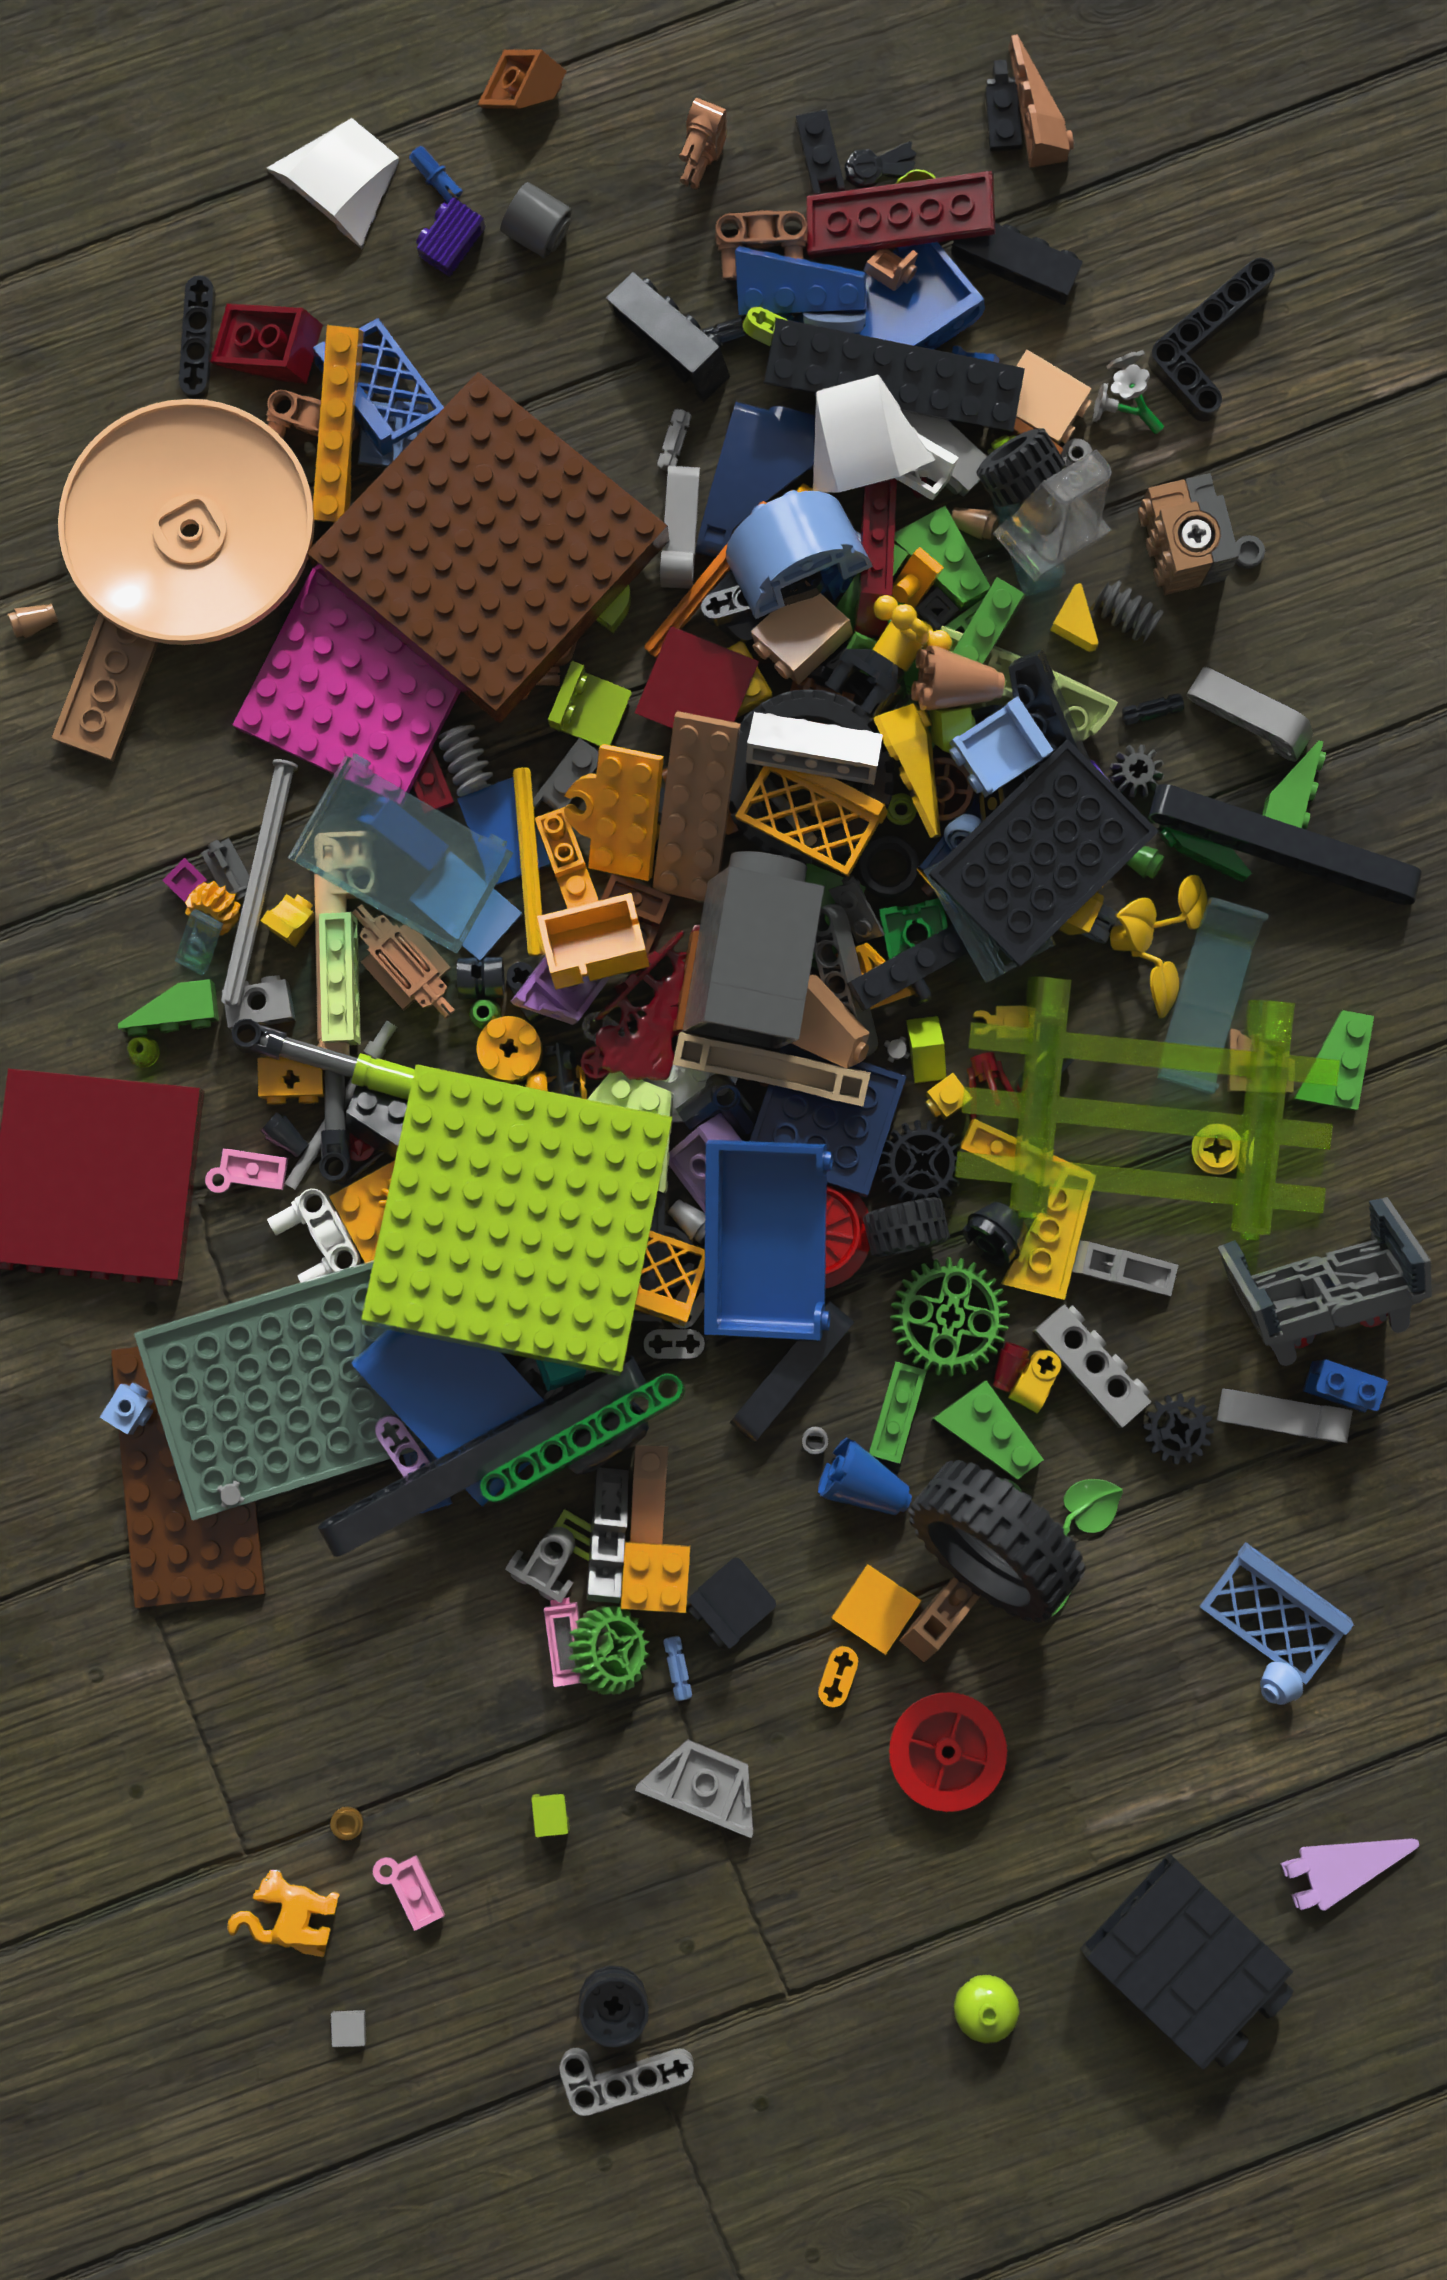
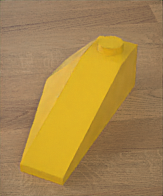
M913 703L874 717L873 719L879 733L883 734L882 739L890 756L894 757L896 761L900 760L902 766L899 767L900 777L909 791L913 789L915 794L912 796L913 803L930 838L940 837L932 739L928 729L932 722L927 711L919 709V706Z

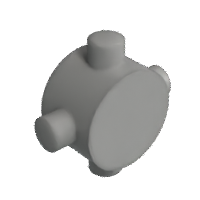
M901 1036L900 1039H895L891 1042L885 1041L884 1046L887 1047L889 1055L888 1061L893 1063L894 1060H899L903 1057L908 1059L910 1053L907 1052L906 1038Z
M234 1481L233 1484H227L224 1487L219 1485L217 1491L221 1493L222 1507L227 1508L228 1505H234L237 1502L242 1504L244 1498L240 1495L239 1482Z

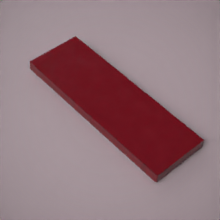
M992 171L807 196V251L810 259L995 234L994 176Z

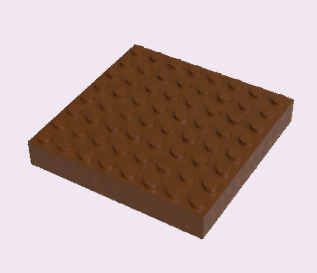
M477 372L311 547L307 555L315 570L498 723H501L670 539L668 525L491 381Z

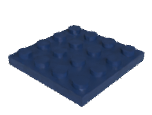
M792 1043L780 1049V1053L835 1064ZM865 1062L849 1067L871 1072L864 1106L831 1100L769 1084L750 1141L826 1145L827 1151H832L833 1153L832 1171H827V1185L867 1198L906 1076Z

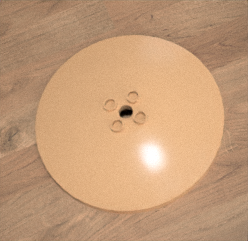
M180 399L155 403L137 409L110 424L90 442L76 460L65 483L59 505L58 531L66 567L79 591L99 614L115 626L137 637L165 644L191 645L218 641L238 634L264 619L279 606L291 592L305 568L308 560L307 552L312 546L315 520L311 490L305 473L291 448L277 432L260 419L239 408L209 400ZM195 524L199 527V531L193 537H186L182 534L185 526Z

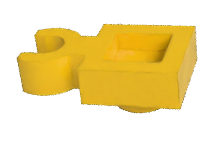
M996 1006L995 1015L992 1016L983 1010L973 1013V1018H983L986 1021V1027L974 1029V1034L977 1036H983L989 1033L990 1030H996V1039L1029 1038L1028 1006Z

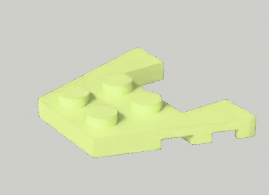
M620 1071L609 1073L587 1100L672 1117L674 1093L643 1080H629ZM672 1121L658 1191L666 1193L668 1189L667 1173L670 1160L669 1142Z

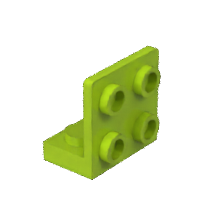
M572 661L549 715V725L551 728L576 738H581L599 747L603 744L611 745L630 700L631 691L586 673L584 665Z

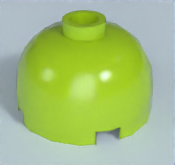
M981 1975L971 1978L969 1982L965 1983L958 1990L953 2005L955 2019L962 2032L972 2040L982 2043L998 2042L1009 2036L1017 2024L1020 2013L1018 1998L1013 1989L1004 1980L992 1975Z

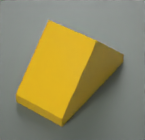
M1079 583L1074 585L1053 622L1050 631L1091 652L1096 650L1099 642L1082 584Z

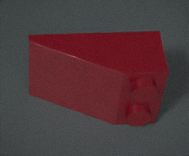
M227 304L210 362L214 365L278 381L307 383L314 359L313 347L318 345L323 324L304 308Z

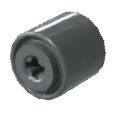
M526 182L511 201L501 222L500 232L538 256L545 258L558 248L565 237L571 223L572 210L569 206L533 184Z

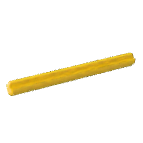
M522 767L513 770L527 950L529 956L536 957L545 955L537 916L542 915L531 771L529 768Z

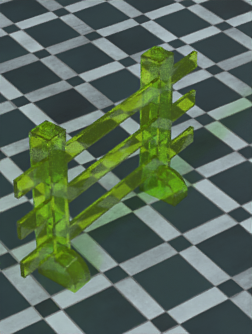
M1028 977L1027 1011L1030 1015L1028 1028L971 1022L968 1048L1026 1054L1022 1093L964 1087L962 1113L1019 1118L1015 1157L957 1151L955 1177L1012 1183L1010 1208L1018 1211V1217L1037 1218L1038 1213H1047L1049 1187L1232 1204L1234 1206L1231 1230L1241 1232L1240 1238L1259 1240L1260 1234L1270 1235L1273 1209L1323 1213L1326 1188L1276 1183L1280 1145L1330 1150L1333 1124L1282 1119L1286 1081L1337 1086L1340 1060L1289 1055L1295 1003L1248 1000L1247 1030L1251 1038L1250 1051L1066 1032L1071 980L1048 977ZM1063 1058L1246 1076L1243 1115L1060 1097ZM1056 1122L1240 1141L1237 1178L1052 1161Z

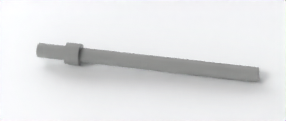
M386 1020L374 1041L370 1040L364 1049L365 1055L372 1056L373 1059H381L386 1052L384 1048L397 1027ZM352 1078L349 1079L345 1086V1110L351 1101L356 1087L355 1084H351ZM325 1119L285 1181V1184L296 1190L321 1150V1131L325 1130Z

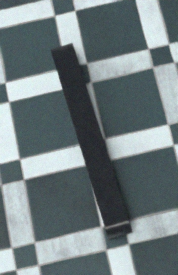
M1161 784L1156 786L1149 813V819L1154 823L1397 904L1411 905L1415 903L1422 872L1413 865L1173 785Z

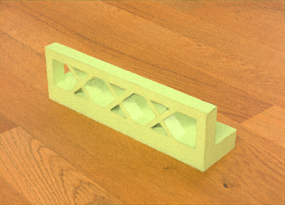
M351 912L319 914L322 1042H347L350 1045H361L358 919Z

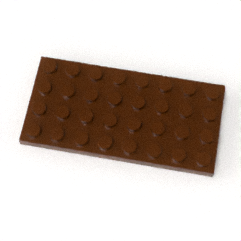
M131 1347L111 1350L115 1392L120 1384L130 1386L134 1382L149 1391L146 1397L153 1400L150 1406L153 1413L143 1427L139 1425L134 1434H126L118 1429L135 1608L265 1594L257 1500L196 1520L191 1519L139 1348Z

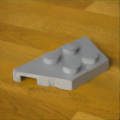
M686 1740L641 1780L635 1788V1791L752 1838L753 1824L748 1764L693 1741Z

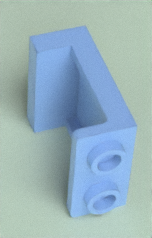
M1018 696L970 730L953 738L950 742L952 749L949 750L956 764L959 767L964 765L970 776L967 779L973 790L977 794L982 792L984 797L989 796L1035 766L1054 751Z

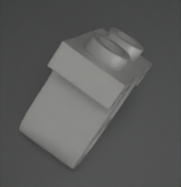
M554 1527L545 1534L529 1562L521 1559L523 1552L517 1550L505 1570L510 1572L512 1578L519 1583L530 1584L538 1589L544 1598L561 1603L573 1582L567 1580L563 1584L557 1578L574 1551L575 1538L568 1529ZM550 1542L559 1543L563 1548V1552L558 1553L552 1550Z

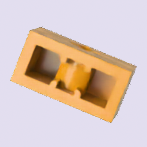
M269 1057L258 1058V1096L261 1099H267V1104L271 1105L286 1104V1099L299 1098V1103L302 1104L318 1103V1098L324 1097V1069L283 1057L280 1060ZM293 1073L300 1079V1082L294 1083L291 1089L285 1083V1080L290 1079Z

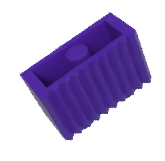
M454 197L448 205L446 203L441 204L434 216V219H436L430 230L424 228L416 240L419 257L448 277L452 275L456 267L459 266L467 252L470 251V248L485 230L484 218Z

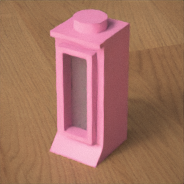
M569 1597L564 1598L561 1603L556 1600H550L551 1606L544 1607L554 1687L580 1683L581 1673L572 1672L576 1664L575 1661L568 1659L573 1655V1649L567 1646L570 1642H574V1638L569 1632L578 1629L575 1621L580 1619L577 1602L570 1603Z

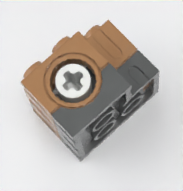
M1211 473L1148 488L1144 499H1142L1141 508H1138V516L1141 526L1147 527L1149 538H1146V547L1149 556H1154L1157 568H1154V578L1157 587L1162 586L1164 595L1200 587V585L1205 586L1225 581L1231 572V568L1235 565L1236 559L1239 558V553L1224 496L1216 495Z

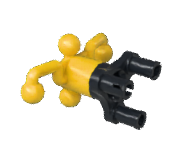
M889 595L879 597L874 603L875 616L883 621H891L873 649H844L839 656L840 662L827 682L824 683L842 695L843 690L856 671L860 672L862 670L873 677L876 684L860 706V708L873 717L892 711L899 700L903 701L909 691L906 689L904 676L916 659L919 649L923 648L925 650L927 646H938L949 651L952 646V639L947 632L943 630L933 631L928 622L917 618V613L912 606L907 604L898 605L897 600Z

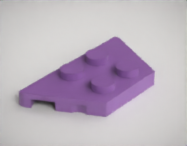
M545 955L510 1002L516 1006L573 1025L579 1021L610 977L590 981L589 976L583 977L584 983L555 990Z

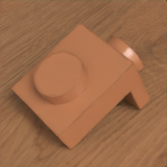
M888 249L878 250L867 261L864 272L895 291L903 282L908 284L917 271L915 262L918 253L912 250L902 259Z

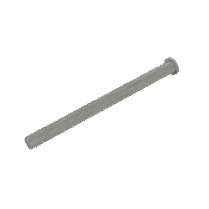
M275 759L272 763L275 767L221 998L222 1003L229 1006H239L291 780L293 772L298 769L297 764L287 760Z

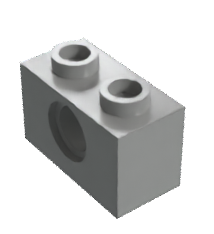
M278 975L261 978L262 983L249 985V981H245L239 1006L224 1004L228 1028L232 1030L234 1024L242 1019H251L261 1026L296 1021L289 982L286 979L281 980ZM258 994L265 995V1006L260 1010H253L251 1008L252 998Z

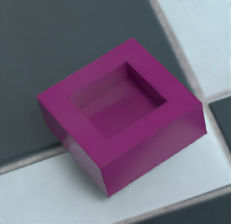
M185 858L162 880L184 902H186L187 897L198 885H201L203 882H209Z

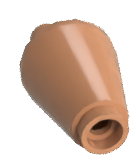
M927 646L925 650L919 649L917 651L916 668L919 669L918 681H914L912 684L911 698L913 701H918L921 710L930 711L981 703L1002 697L1005 678L1004 674L997 672L995 668L938 646Z

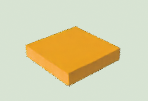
M867 1564L831 1618L886 1655L922 1600Z

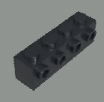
M995 223L994 235L954 240L950 256L1063 305L1066 304L1083 263L1071 251L1056 250L1049 247L1048 242L1041 238L1033 237L1031 239L1022 235L1017 228L1011 225L1001 226Z

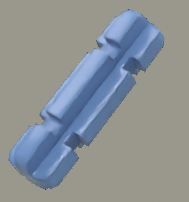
M679 1636L665 1638L664 1647L665 1652H668L669 1655L667 1662L671 1682L675 1684V1687H673L675 1699L677 1701L689 1699L692 1697L690 1684L687 1683L689 1676L684 1653L681 1654V1649H683L681 1638Z

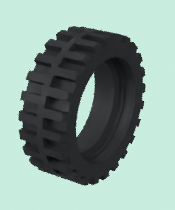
M796 690L764 701L754 710L750 711L740 723L729 810L733 822L737 823L743 831V835L749 841L751 840L759 846L763 852L791 858L803 864H812V862L819 861L735 817L754 784L755 764L745 763L747 743L754 712L770 713L780 717L804 719L827 725L833 724L849 729L880 733L874 719L865 710L860 708L859 705L846 697L823 690ZM882 739L874 785L862 783L861 792L885 804L886 809H888L894 789L895 769L894 760ZM757 802L751 805L746 815L759 819L769 814L762 803ZM862 818L846 821L851 837L864 833L869 825V822ZM775 820L777 831L783 834L795 831L793 828ZM771 821L764 823L772 828ZM843 823L824 828L828 843L847 838ZM821 829L813 831L817 841L814 845L808 847L812 849L825 845ZM799 836L792 838L800 842ZM859 841L853 842L854 849ZM849 844L830 849L833 860L851 852ZM827 851L820 852L828 857Z
M964 1461L947 1462L908 1510V1515L911 1517L909 1519L910 1524L916 1528V1536L924 1541L925 1548L939 1559L938 1563L943 1568L949 1569L954 1574L953 1577L960 1583L963 1582L969 1586L971 1591L977 1596L981 1595L986 1598L991 1605L996 1608H1003L1007 1614L1012 1616L1019 1615L1025 1621H1031L1032 1619L1035 1623H1042L1043 1621L1050 1620L1084 1576L1085 1563L1082 1562L1083 1556L1081 1552L1075 1549L1076 1543L1071 1537L1066 1536L1064 1528L1059 1522H1054L1048 1516V1511L1036 1505L1025 1492L1021 1493L1015 1489L1011 1482L1006 1479L1001 1480L996 1477L994 1472L988 1469L983 1471L978 1465L973 1463L966 1465Z

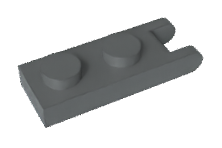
M579 738L533 798L534 810L541 801L554 810L571 804L576 797L571 799L565 797L567 790L580 777L596 772L598 751Z

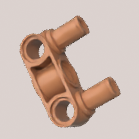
M695 98L686 122L687 140L679 158L687 163L680 182L686 186L691 182V188L698 189L706 166L710 165L712 161L718 160L724 147L727 135V110L702 99Z
M797 211L729 213L720 217L716 223V246L718 251L721 252L723 280H737L735 250L738 246L749 248L781 246V249H784V256L803 259V248L806 247L807 222L805 217ZM789 221H795L801 226V231L797 235H789L785 232L784 225ZM726 224H733L738 228L739 232L735 237L727 238L721 233L722 227Z
M281 389L274 391L269 396L266 421L269 422L268 426L277 432L282 439L286 429H290L291 426L318 437L321 400ZM290 400V410L284 414L277 413L279 402ZM353 419L352 444L357 439L360 430L355 419Z

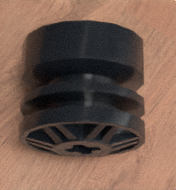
M611 1965L595 1970L585 1979L579 1994V2018L584 2031L593 2041L605 2047H621L632 2043L642 2034L648 2022L649 2009L647 1993L643 1982L633 1971L623 1966ZM613 1996L618 1997V2003L614 2005V2008H609L608 2001H611Z

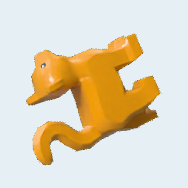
M270 1870L262 1880L259 1889L255 1890L252 1899L264 1903L282 1904L274 1928L265 1931L258 1917L251 1912L240 1911L234 1914L228 1921V1933L231 1936H235L239 1927L244 1924L248 1926L253 1939L262 1944L293 1947L303 1954L324 1957L331 1928L322 1926L318 1930L312 1929L309 1926V1919L311 1913L334 1914L339 1893L332 1892L329 1896L324 1897L305 1886L288 1884L283 1879L280 1871Z

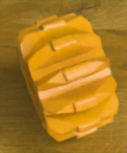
M215 881L210 884L203 882L201 885H198L185 902L187 905L185 913L192 917L190 924H197L200 932L206 930L211 937L216 934L223 936L234 927L241 916L239 913L241 904L234 901L236 894L227 892L226 885L220 888Z

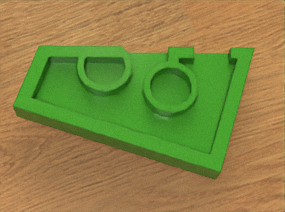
M1344 1010L1339 1013L1293 1100L1352 1111L1358 1110L1374 1016Z

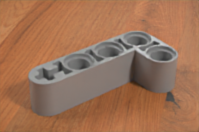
M668 466L664 523L668 525L670 541L663 547L661 552V587L691 589L693 586L700 468Z
M1207 667L1202 668L1186 694L1198 706L1270 741L1276 753L1293 762H1297L1313 736L1310 721L1301 713Z
M1222 1389L1217 1421L1325 1441L1347 1443L1352 1410Z
M571 2048L566 2051L560 2064V2074L570 2106L574 2112L582 2116L591 2115L684 2084L690 2080L694 2071L692 2055L687 2050L681 2048L673 2049L595 2075L589 2055L580 2048ZM572 2058L580 2059L584 2064V2069L579 2073H572L566 2066L567 2061ZM679 2059L681 2064H686L683 2073H679L677 2069H671L674 2067V2060ZM660 2064H664V2071L668 2070L666 2075L667 2079H663V2072ZM645 2069L654 2071L657 2075L656 2081L652 2084L643 2083L639 2079L641 2071ZM612 2080H620L624 2083L626 2089L623 2093L616 2095L609 2091L607 2085ZM582 2090L590 2091L594 2096V2101L589 2105H583L578 2102L576 2098L577 2093Z

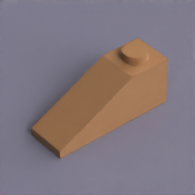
M635 1446L630 1542L663 1544L669 1447Z
M952 1577L899 1641L925 1662L940 1649L980 1596L973 1593L971 1588L965 1583H960L955 1577Z

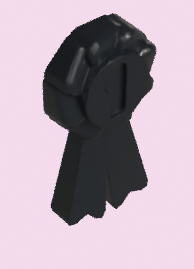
M908 141L880 156H877L870 149L855 150L844 164L847 180L861 189L874 187L881 176L901 178L906 173L912 171L915 166L914 161L903 162L916 156V152L911 149L912 142Z

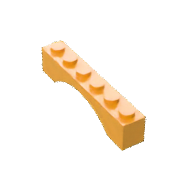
M327 325L313 498L314 520L335 523L350 507L352 431L364 331L359 328Z

